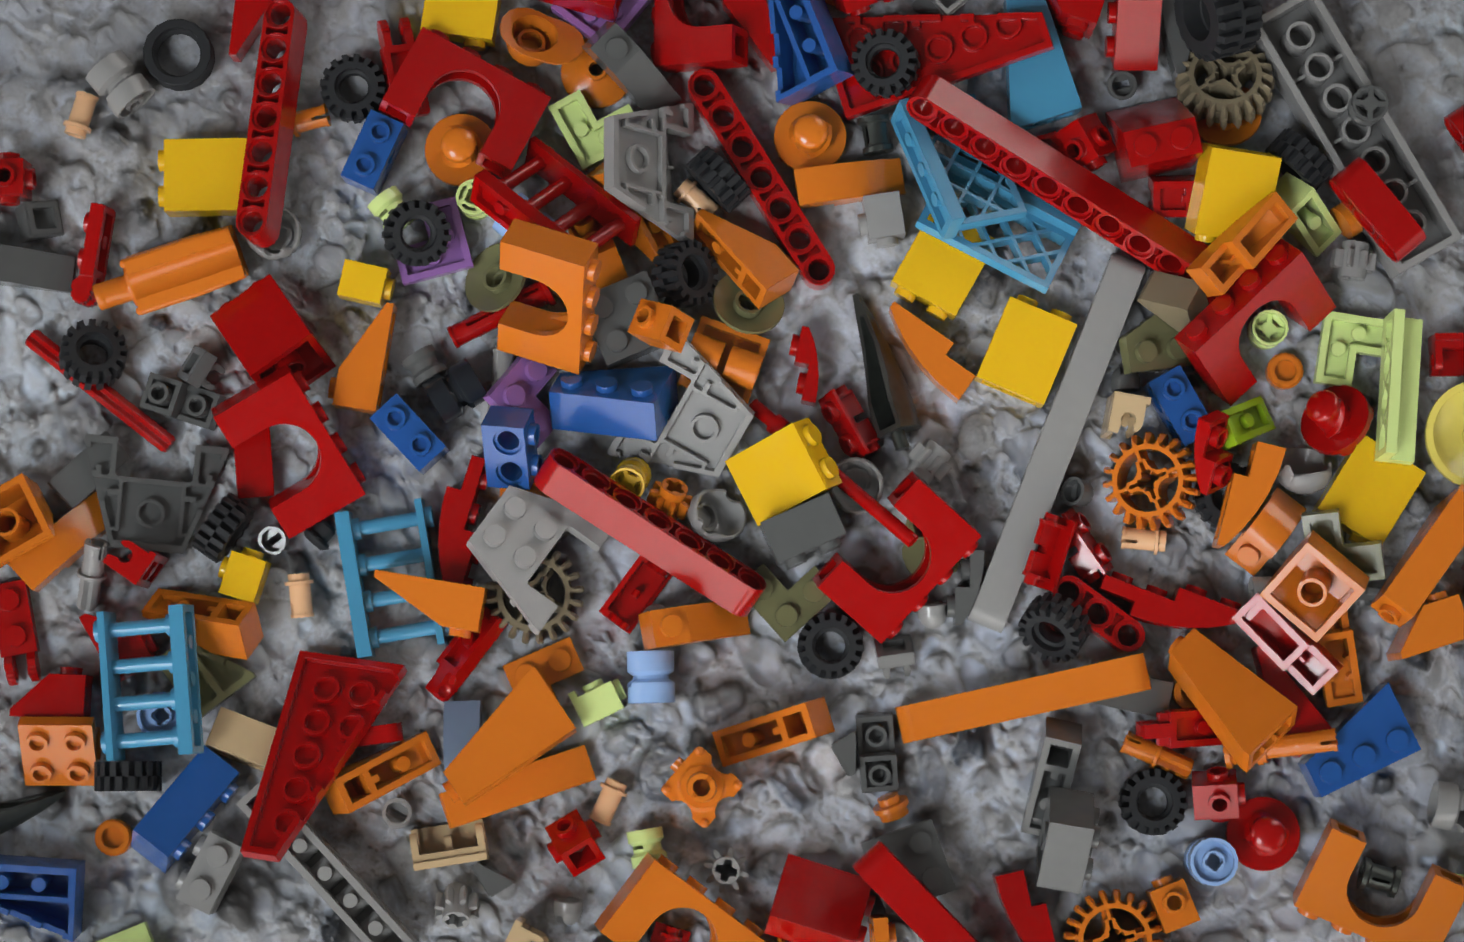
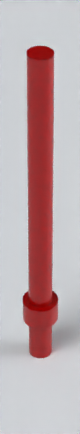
M754 399L749 404V407L755 412L754 416L767 426L766 431L771 435L791 424L781 414L775 415L758 399ZM839 469L838 475L842 483L837 485V487L905 545L911 547L917 541L918 535Z

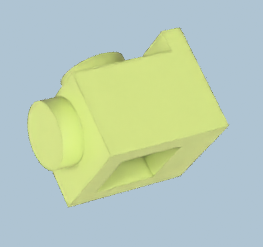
M599 678L583 686L582 689L585 694L578 696L576 691L568 693L584 727L625 708L622 700L627 698L618 678L605 684L602 678Z

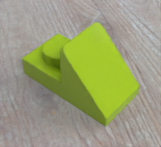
M1261 395L1221 411L1229 415L1226 427L1228 429V438L1222 447L1226 451L1276 429Z

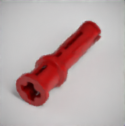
M539 281L523 288L514 300L539 309L548 304L551 306L557 304L550 288ZM508 306L496 312L480 311L459 323L447 327L456 348L498 328V322Z

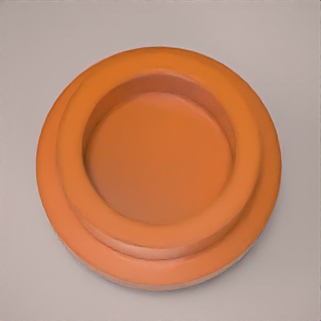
M893 791L880 796L877 799L878 804L873 807L874 814L880 816L881 822L889 823L901 819L909 813L907 807L909 800L907 795H899L897 791Z

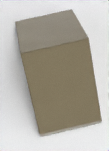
M1159 271L1151 273L1137 299V302L1178 332L1209 305L1206 294L1193 279Z

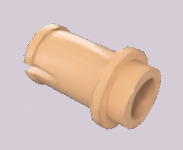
M76 91V98L69 119L63 122V125L66 127L65 134L78 139H85L87 134H91L92 129L89 128L96 103L99 100L97 96L84 91Z
M687 178L673 193L678 198L676 201L678 204L682 202L687 207L694 208L695 214L701 209L715 214L720 208L719 204H716L696 186L698 183L696 180L691 182Z
M1122 526L1121 549L1153 551V555H1157L1158 552H1165L1167 530H1140L1134 527Z
M309 572L288 574V582L284 583L285 586H289L291 618L315 616L311 594V583H314V579L310 580Z
M607 777L605 783H600L602 790L588 817L610 827L622 797H627L628 794L625 792L627 785Z

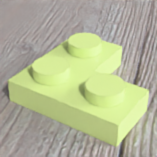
M580 89L548 106L551 115L583 172L604 161V118L633 112L631 106L627 104L597 121Z
M1331 311L1322 320L1313 383L1326 386L1346 385L1352 387L1356 354L1381 358L1383 319Z

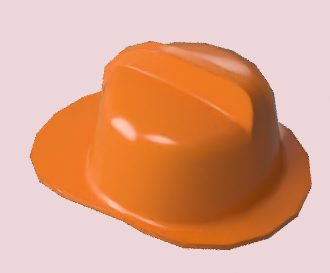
M519 7L509 10L501 19L499 26L501 37L507 44L509 54L519 64L528 67H536L544 63L552 65L568 64L575 61L583 53L582 46L585 43L582 34L576 27L567 22L550 17L531 8Z

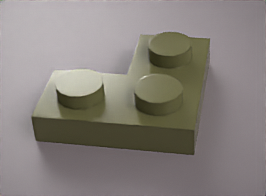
M1339 508L1302 513L1301 520L1304 539L1314 530L1370 577L1369 581L1386 579L1381 540L1344 544Z
M764 563L755 570L764 578L767 585L753 608L784 642L791 638L832 601L816 586L812 579L819 572L815 566L789 590L782 585Z

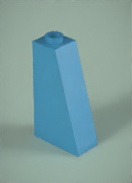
M1004 0V13L1042 12L1055 48L1006 66L1008 120L1028 131L1079 114L1082 105L1046 0Z

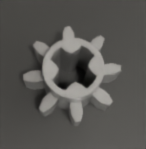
M1344 240L1342 241L1341 249L1335 248V250H1332L1330 268L1339 269V279L1365 281L1366 273L1372 274L1376 269L1377 254L1369 253V243Z
M931 439L925 446L918 441L907 454V457L912 460L907 469L910 472L913 471L927 485L933 478L940 483L952 469L946 464L951 455Z
M733 847L729 848L725 856H721L716 849L713 850L716 858L714 864L704 863V867L712 869L713 875L707 878L706 882L718 881L720 883V893L724 891L725 884H732L735 890H739V885L736 882L738 877L745 878L749 876L747 872L740 871L739 866L746 861V857H741L738 860L733 858ZM725 859L731 860L732 868L737 869L736 875H729L727 880L720 879L721 873L715 870L716 865H723Z
M454 882L448 884L445 887L444 893L436 892L435 917L442 918L443 924L449 928L461 929L468 926L470 918H479V893H472L471 887L465 883Z

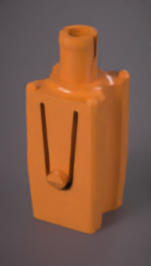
M228 225L129 255L119 262V266L123 268L124 275L95 284L92 287L101 311L133 301L137 306L136 313L144 315L205 295L242 280L249 275V270L233 225Z
M698 746L685 761L678 757L671 765L670 769L674 771V774L662 786L661 792L671 801L677 800L686 803L691 809L692 819L702 828H707L716 818V806L719 801L726 797H734L743 784L733 773L727 774L718 771L713 765L712 755L703 747Z

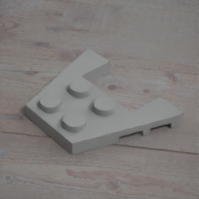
M689 102L676 106H665L658 109L641 110L604 118V190L679 242L694 240V208L670 203L666 199V133L682 138L694 135V104Z
M686 340L681 353L665 349L659 359V362L690 378L691 382L658 440L652 441L615 436L607 454L616 457H638L646 463L651 461L670 465L675 469L719 477L726 465L725 461L731 457L753 419L755 412L697 349Z
M509 485L470 537L466 546L492 580L499 583L511 599L509 601L511 605L518 608L529 623L528 627L538 636L558 608V605L532 588L528 581L564 532L571 533L596 552L599 551L609 535L557 501Z

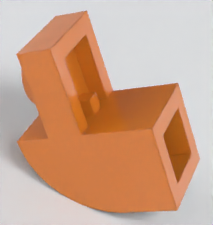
M1278 487L1260 506L1257 515L1252 518L1248 526L1225 553L1226 556L1252 576H1255L1264 564L1278 552L1300 522L1302 513L1306 511L1305 507Z

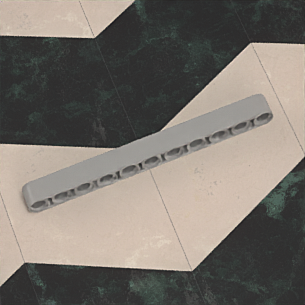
M1112 252L989 560L975 603L967 620L1002 633L1025 577L1022 571L1025 569L1030 551H1035L1037 546L1033 542L1040 523L1039 518H1044L1045 512L1050 513L1147 265Z

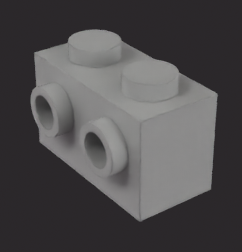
M217 830L209 831L207 836L202 834L192 852L197 857L191 869L184 868L176 882L175 888L179 889L176 899L207 915L216 913L244 858L240 852L242 843Z

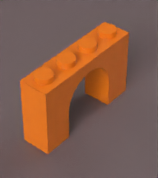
M516 218L513 220L500 241L499 269L534 279L547 285L562 299L567 312H550L517 301L511 302L498 322L497 350L577 375L580 374L586 362H592L597 350V342L593 341V335L599 321V316L594 314L600 297V288L596 287V280L602 267V261L598 260V243Z
M1330 818L1292 894L1294 906L1298 907L1297 911L1312 920H1317L1318 917L1331 922V926L1335 930L1343 934L1351 935L1352 932L1364 937L1365 942H1444L1464 902V877L1432 863L1416 897L1405 909L1386 916L1367 913L1358 908L1347 893L1350 876L1367 844L1365 834Z
M649 853L645 855L594 923L597 929L613 942H639L651 924L661 914L676 908H690L699 911L705 916L710 929L709 942H766L761 937L764 933L761 927L748 918L744 923L733 916L736 911L734 907L720 897L715 902L704 895L708 888L692 876H689L685 881L675 873L679 867L662 854L658 859Z

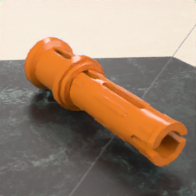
M1336 728L1284 735L1257 764L1265 765V763H1268V759L1329 751L1337 752L1339 748L1338 739H1336ZM1223 745L1226 768L1233 769L1237 763Z

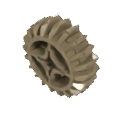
M1255 47L1247 52L1206 62L1203 59L1199 60L1193 52H1190L1188 62H1182L1186 66V71L1177 74L1175 78L1177 99L1193 113L1196 123L1206 119L1208 129L1214 123H1220L1223 131L1228 123H1233L1239 129L1242 125V120L1252 124L1253 120H1255V114L1263 115L1266 105L1270 104L1275 79L1272 76L1273 68L1270 63H1266L1265 53L1256 54ZM1206 73L1208 78L1205 79L1203 85L1198 87L1197 80ZM1251 80L1253 87L1247 93H1244L1242 88L1245 87L1247 81Z
M555 551L551 559L545 558L541 564L544 566L542 572L538 574L535 580L528 582L534 589L541 584L544 590L540 593L545 594V597L558 605V608L555 610L557 615L545 624L538 636L536 635L537 644L544 643L543 633L547 631L553 641L557 640L558 636L554 628L558 625L565 633L569 632V626L563 621L567 616L573 621H578L579 616L570 611L571 607L580 608L584 605L583 601L573 599V594L583 593L584 587H572L571 583L578 580L581 575L579 572L567 575L566 571L571 568L573 563L571 560H566L561 566L557 563L561 558V552ZM554 571L560 576L564 584V604L551 598L548 593V586ZM487 582L486 588L496 591V596L486 597V603H497L498 608L490 611V615H502L504 617L498 626L499 628H504L507 623L513 626L508 634V637L511 639L517 636L519 630L523 631L522 643L528 644L533 632L525 624L527 620L520 611L516 618L510 614L505 602V591L499 583Z

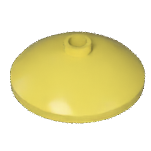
M1464 382L1450 388L1437 399L1428 414L1425 424V445L1432 463L1445 478L1458 486L1464 485Z

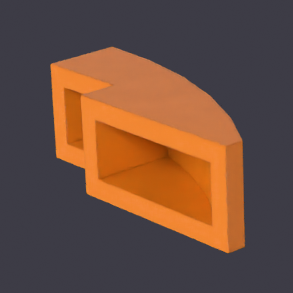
M900 158L836 163L794 169L793 171L797 201L801 209L830 204L837 206L862 202L863 196L899 191L900 195H906Z
M1276 191L1271 192L1219 235L1190 264L1186 271L1207 297L1224 295L1245 270L1254 269L1297 221L1298 217Z
M894 301L888 312L908 354L924 375L940 391L957 403L976 376L947 356L954 342Z
M1260 441L1252 444L1245 475L1234 473L1227 484L1212 543L1213 548L1220 549L1241 532L1257 513L1276 480L1287 448Z
M94 492L54 523V537L8 563L32 591L39 592L65 567L69 568L84 554V542L87 538L91 539L92 544V538H101L106 534L97 492Z

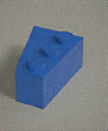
M768 0L771 34H774L775 44L773 68L777 70L778 90L775 91L777 103L792 106L804 102L855 75L825 0Z
M668 366L581 371L579 375L571 372L560 373L549 390L552 429L657 441L678 404L676 371Z
M1389 682L1380 683L1364 702L1355 707L1336 727L1339 751L1307 754L1298 765L1313 796L1323 797L1421 750Z
M204 745V753L197 754L133 829L131 847L166 874L176 859L179 861L192 845L190 841L199 830L203 832L216 816L213 812L221 802L227 804L238 791L239 786L236 782L238 781L239 772Z
M0 854V913L6 916L12 915L29 922L31 926L47 929L62 935L63 939L74 942L82 933L86 860Z

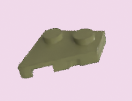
M1151 314L1141 321L1139 326L1120 337L1118 340L1124 375L1171 370L1179 365L1182 368L1193 366L1174 338L1179 332L1155 314Z

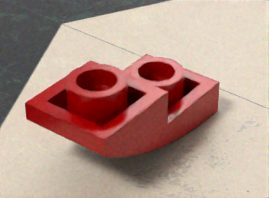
M802 326L801 334H793L789 355L796 356L794 366L808 368L807 373L800 372L796 394L802 395L801 404L815 407L819 379L817 351L810 328Z
M1219 410L1199 417L1194 443L1195 471L1200 493L1206 496L1227 486L1233 472L1230 467L1233 454L1221 449L1228 438V429L1226 427L1229 415Z
M268 427L233 448L237 497L240 499L275 496L270 428Z

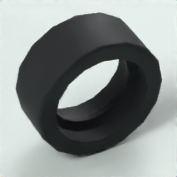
M171 19L156 25L147 35L143 47L144 63L149 73L163 87L175 91L191 90L202 85L211 75L215 64L214 47L205 31L195 23L184 19ZM183 34L197 42L200 48V60L192 72L182 76H175L162 69L158 61V51L161 44L167 38Z

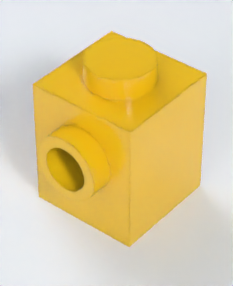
M345 259L337 295L342 300L383 308L385 300L391 301L395 279H391L392 273L388 268Z
M243 547L242 553L231 551L230 557L225 556L219 568L218 577L222 578L218 593L243 601L254 602L258 605L272 563L263 560L265 553Z

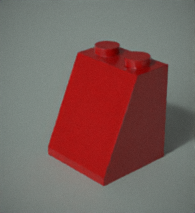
M1177 97L1105 112L1112 142L1117 149L1114 151L1121 183L1192 168L1203 153L1195 116Z
M270 274L254 282L246 291L233 300L224 303L219 310L210 315L255 383L286 364L289 365L293 373L300 370L309 385L336 367L333 360Z

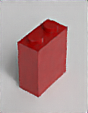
M788 853L764 933L790 942H864L867 927L862 926L861 923L863 916L870 917L876 896L870 894L871 887L859 875Z

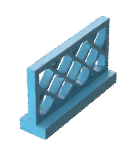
M973 93V94H968V95H970L971 97H973V98H975V99L977 100V98H976V96H975L974 93ZM909 98L899 100L890 121L942 240L955 238L959 230L1025 218L1028 211L1015 182L998 171L999 180L997 182L979 174L978 171L983 163L982 161L912 118L906 107ZM936 140L956 149L951 159L937 152L934 146ZM959 152L979 161L974 171L955 161ZM949 170L969 179L965 188L950 182L947 175ZM972 182L992 191L988 200L968 191ZM995 194H998L1010 200L1013 208L1004 210L991 203ZM965 200L983 210L980 215L966 217L960 205L961 202Z
M960 155L955 159L956 162L973 171L977 166L976 163ZM982 166L980 167L979 174L995 182L999 180L997 174ZM949 170L947 174L950 182L962 188H965L969 179L952 170ZM972 182L968 189L969 192L985 200H988L992 193L989 189L975 182ZM1016 185L1028 212L1025 218L1011 221L1026 227L1027 233L1013 235L1008 224L1010 221L996 223L1000 225L1005 236L1002 238L991 240L985 226L975 228L982 242L972 243L966 240L962 233L964 230H959L955 238L942 240L935 223L927 219L931 213L926 204L915 225L916 228L1043 294H1046L1081 226L1076 220L1028 190ZM995 194L991 203L1004 210L1013 208L1010 200L998 194ZM965 200L961 202V207H967L970 216L979 215L975 205ZM1041 238H1047L1060 245L1061 248L1046 252ZM1032 241L1037 254L1023 257L1017 243ZM1009 245L1014 259L1005 260L999 257L995 248ZM1041 262L1047 274L1045 279L1030 273L1027 265Z

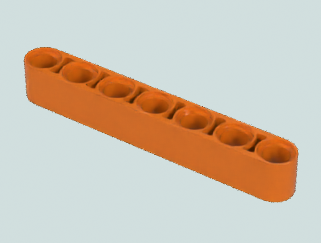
M1144 653L904 705L896 707L895 711L904 744L1152 689Z

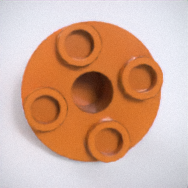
M804 101L792 105L784 111L775 126L774 145L780 160L793 170L836 164L845 149L846 129L841 117L831 107L820 102Z
M468 114L451 115L436 123L430 130L425 143L426 161L436 178L451 186L459 187L466 180L474 179L477 173L485 169L477 165L475 161L492 131L489 126L479 118Z

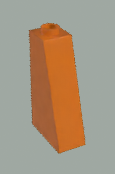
M1463 484L1433 508L1370 606L1378 612V615L1384 621L1395 624L1400 628L1412 619L1464 547Z
M1195 628L1185 637L1179 636L1171 644L1168 650L1170 654L1169 672L1239 767L1247 773L1295 725L1298 706Z
M535 667L525 674L443 771L448 781L442 785L454 803L461 799L466 807L577 732L576 727Z

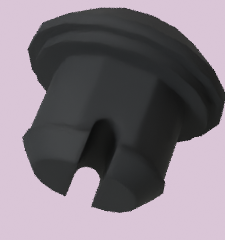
M325 519L316 523L311 529L304 530V536L319 550L329 549L327 542L335 534V528Z

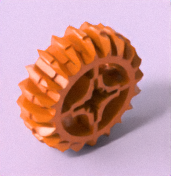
M1145 432L1143 441L1138 435L1131 436L1132 448L1128 444L1121 442L1119 449L1123 455L1120 456L1114 453L1109 455L1111 461L1115 462L1116 465L1114 468H1104V473L1112 475V481H1104L1102 485L1104 488L1113 489V492L1108 494L1105 499L1110 503L1118 501L1112 512L1115 515L1125 512L1123 517L1125 524L1130 525L1136 520L1137 529L1144 530L1149 523L1152 531H1159L1162 522L1166 528H1171L1174 526L1172 515L1180 521L1186 519L1185 513L1181 508L1185 507L1193 510L1195 504L1188 500L1189 496H1200L1201 494L1199 489L1192 488V482H1197L1196 474H1191V471L1195 469V460L1186 462L1191 456L1192 450L1185 447L1179 451L1181 440L1174 438L1169 442L1168 434L1160 433L1156 439L1153 432ZM1162 452L1172 460L1175 466L1158 469L1155 462L1150 460L1148 453ZM1135 462L1137 468L1136 476L1127 483L1128 472ZM1150 474L1155 476L1161 475V477H1159L1158 480L1153 483L1154 488L1145 486L1146 483L1151 480ZM1178 480L1176 493L1167 504V501H1169L1168 487L1172 482ZM1146 494L1149 501L1155 504L1157 510L1146 512L1137 507L1130 497Z
M1113 889L1111 900L1107 899V894L1104 890H1099V903H1095L1091 896H1085L1084 900L1089 908L1085 911L1079 905H1075L1073 910L1081 917L1078 921L1069 917L1066 919L1068 925L1075 927L1074 933L1063 932L1064 939L1074 940V942H1102L1110 936L1109 931L1111 927L1115 929L1114 933L1118 935L1121 933L1126 936L1117 942H1134L1142 938V942H1164L1161 939H1152V934L1163 930L1159 924L1150 926L1148 923L1156 918V912L1149 911L1143 915L1142 911L1146 908L1147 902L1142 899L1135 906H1132L1135 894L1128 892L1124 900L1120 901L1121 893L1119 889ZM1111 908L1126 910L1137 920L1140 927L1121 929L1115 917H1113ZM1101 912L1102 927L1100 932L1096 936L1084 940V932L1089 921Z

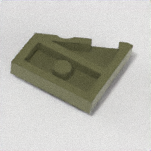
M197 646L202 718L257 676L254 672ZM171 648L162 655H167ZM162 670L174 686L173 673H170L169 670Z

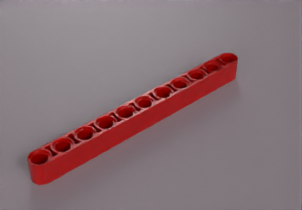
M928 74L919 80L906 105L908 113L916 121L1155 271L1192 279L1186 269L1208 247L1207 244L1195 240V237L943 78ZM1217 296L1207 297L1208 303L1210 304Z

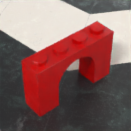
M655 0V6L651 12L654 25V42L651 45L650 52L656 68L668 73L697 71L699 69L716 70L748 67L747 30L734 24L694 27L687 18L684 0Z
M422 27L385 93L378 111L411 128L427 97L439 85L449 81H465L476 85L490 98L495 111V123L475 163L501 178L512 172L551 97L546 95L545 90L539 85L532 82L525 83L515 78L512 71L499 64L492 65L484 61L477 51L469 47L461 48L453 44L448 36L436 29L428 30Z
M1282 238L1254 269L1245 270L1224 295L1217 296L1174 337L1208 389L1230 406L1257 382L1239 351L1241 331L1254 311L1268 302L1278 300L1289 318L1308 331H1311L1336 308V305L1303 252Z
M286 364L211 408L215 422L232 448L264 429L279 424L298 426L307 431L316 441L318 447L317 459L309 474L299 482L268 499L271 511L288 538L291 539L366 495L362 483L367 479L356 461L352 464H349L343 453L348 448L337 431L331 434L326 427L325 422L330 419L320 402L317 401L312 404L305 393L311 388L301 371L298 370L293 373L289 365Z
M913 471L909 473L887 499L922 533L924 554L915 572L897 583H877L862 575L836 552L812 578L816 586L881 644L887 638L892 639L900 632L904 625L902 621L912 611L917 612L925 605L929 598L928 593L937 584L942 585L951 577L955 564L962 557H969L978 547V540L982 537L975 527Z

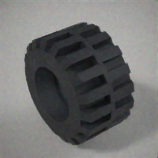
M1175 0V20L1181 38L1185 41L1189 51L1193 52L1199 60L1203 59L1206 62L1247 52L1256 46V41L1261 37L1260 28H1263V11L1260 0Z

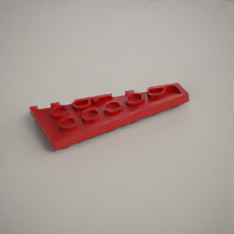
M1012 12L990 15L965 13L942 16L941 14L884 15L883 17L847 16L846 18H832L850 64H854L851 56L852 52H856L858 49L855 46L857 42H863L866 39L864 37L865 34L869 32L873 35L876 33L875 29L880 28L883 31H887L888 28L894 29L897 33L901 32L918 51V61L921 63L920 69H917V74L919 75L917 81L913 80L910 84L912 88L909 91L904 89L901 91L902 95L898 97L890 95V99H884L880 95L878 97L872 95L857 82L854 76L836 84L845 117L848 120L898 104L901 99L910 98L919 80L924 75H937L949 83L955 84L1055 49L1042 12ZM890 50L879 52L872 63L874 73L881 77L891 76L898 69L899 57Z
M300 650L240 849L243 857L272 862L281 861L408 672L405 665Z

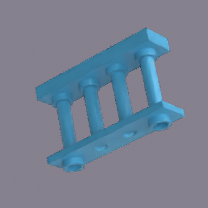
M422 498L414 499L416 512L360 521L359 518L353 519V513L349 510L334 513L356 653L359 659L376 657L375 648H380L382 643L436 634L438 645L448 644L449 628L442 627L433 620L378 629L377 626L371 627L369 612H374L375 607L408 601L393 590L372 593L371 590L365 591L363 576L369 575V571L424 562L426 577L437 580L429 528L435 527L432 506H425ZM418 526L422 548L366 557L365 554L359 555L357 540L363 539V535Z
M168 605L169 614H166L165 618L116 622V612H96L97 620L93 623V636L99 645L104 732L101 734L100 743L102 752L106 754V761L126 760V748L172 744L178 748V755L204 753L194 605ZM166 633L170 636L171 651L167 655L119 659L117 637ZM169 670L170 673H173L174 688L170 692L121 697L120 674ZM171 707L172 710H175L176 725L172 730L124 734L123 711Z

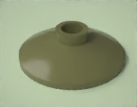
M500 243L484 249L474 259L473 264L475 268L468 270L465 280V292L469 302L476 309L483 312H496L504 309L519 295L526 277L499 269Z
M728 275L718 282L713 294V306L718 317L727 326L741 333L761 334L770 331L780 322L785 309L783 295L758 309Z

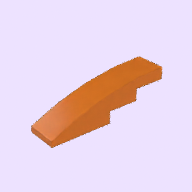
M1346 611L1318 641L1344 666L1322 687L1327 708L1364 702L1354 633L1350 628L1348 612Z
M582 745L530 763L466 807L461 799L454 803L447 792L438 795L449 828L453 829L594 781L596 777L586 747Z

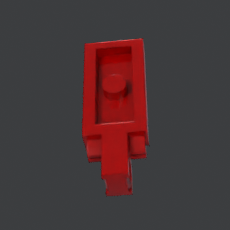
M486 606L481 632H471L470 639L454 636L436 660L439 663L438 669L425 688L443 702L448 701L458 691V688L463 685L505 629V627H498L502 619L497 615L491 616V610Z
M1196 707L1166 709L1156 712V720L1136 721V736H1141L1145 740L1156 739V745L1173 749L1223 745Z

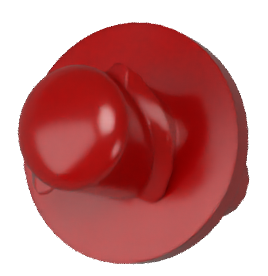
M1346 385L1326 388L1314 393L1307 401L1301 418L1302 436L1310 447L1321 454L1347 456L1353 453L1356 445L1367 434L1374 417V410L1367 398L1356 388Z
M1254 797L1247 799L1246 804H1239V818H1232L1227 821L1225 836L1226 841L1235 849L1238 862L1250 869L1270 871L1285 865L1294 856L1300 842V827L1295 814L1283 802L1270 797Z

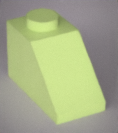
M1288 172L1277 181L1275 191L1298 217L1288 232L1312 255L1318 257L1342 233L1341 229L1312 186Z

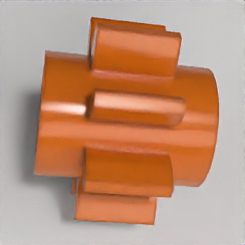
M669 477L665 478L662 483L658 480L655 481L646 501L675 520L678 518L685 520L693 496L687 495L688 486L683 481Z

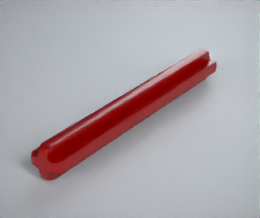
M35 329L25 341L26 346L64 374V369L60 370L59 366L60 346L41 331ZM80 382L78 387L160 451L166 452L174 444L176 439L171 433L111 386L109 387L107 383H104L103 390H97L96 384L91 385V390H84L85 383Z

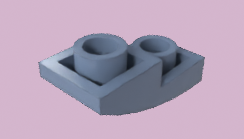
M480 700L444 701V770L481 728L483 705Z

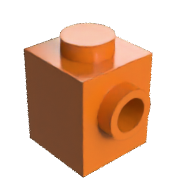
M641 298L627 332L650 346L681 353L695 319L672 305Z
M1167 874L1151 881L1153 888L1145 890L1152 910L1157 914L1156 920L1162 926L1163 930L1161 932L1167 934L1200 921L1184 878L1178 877L1174 879L1172 874Z

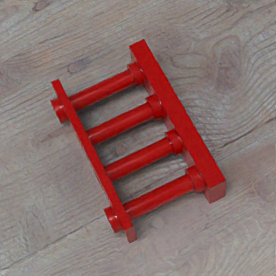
M536 136L529 139L525 163L502 179L496 178L486 169H483L474 176L470 201L507 230L516 218L568 234L565 232L588 215H591L603 227L585 240L598 243V248L615 236H618L630 247L636 243L641 217ZM536 173L550 184L528 200L523 199L512 190ZM562 194L577 205L555 221L550 220L538 211Z

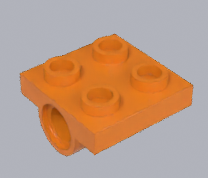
M702 315L691 344L748 404L771 340L756 334L738 332L725 323ZM681 374L677 385L687 388L691 380Z
M20 717L17 726L25 786H94V762H100L102 751L100 743L101 730L100 727H95L94 717Z

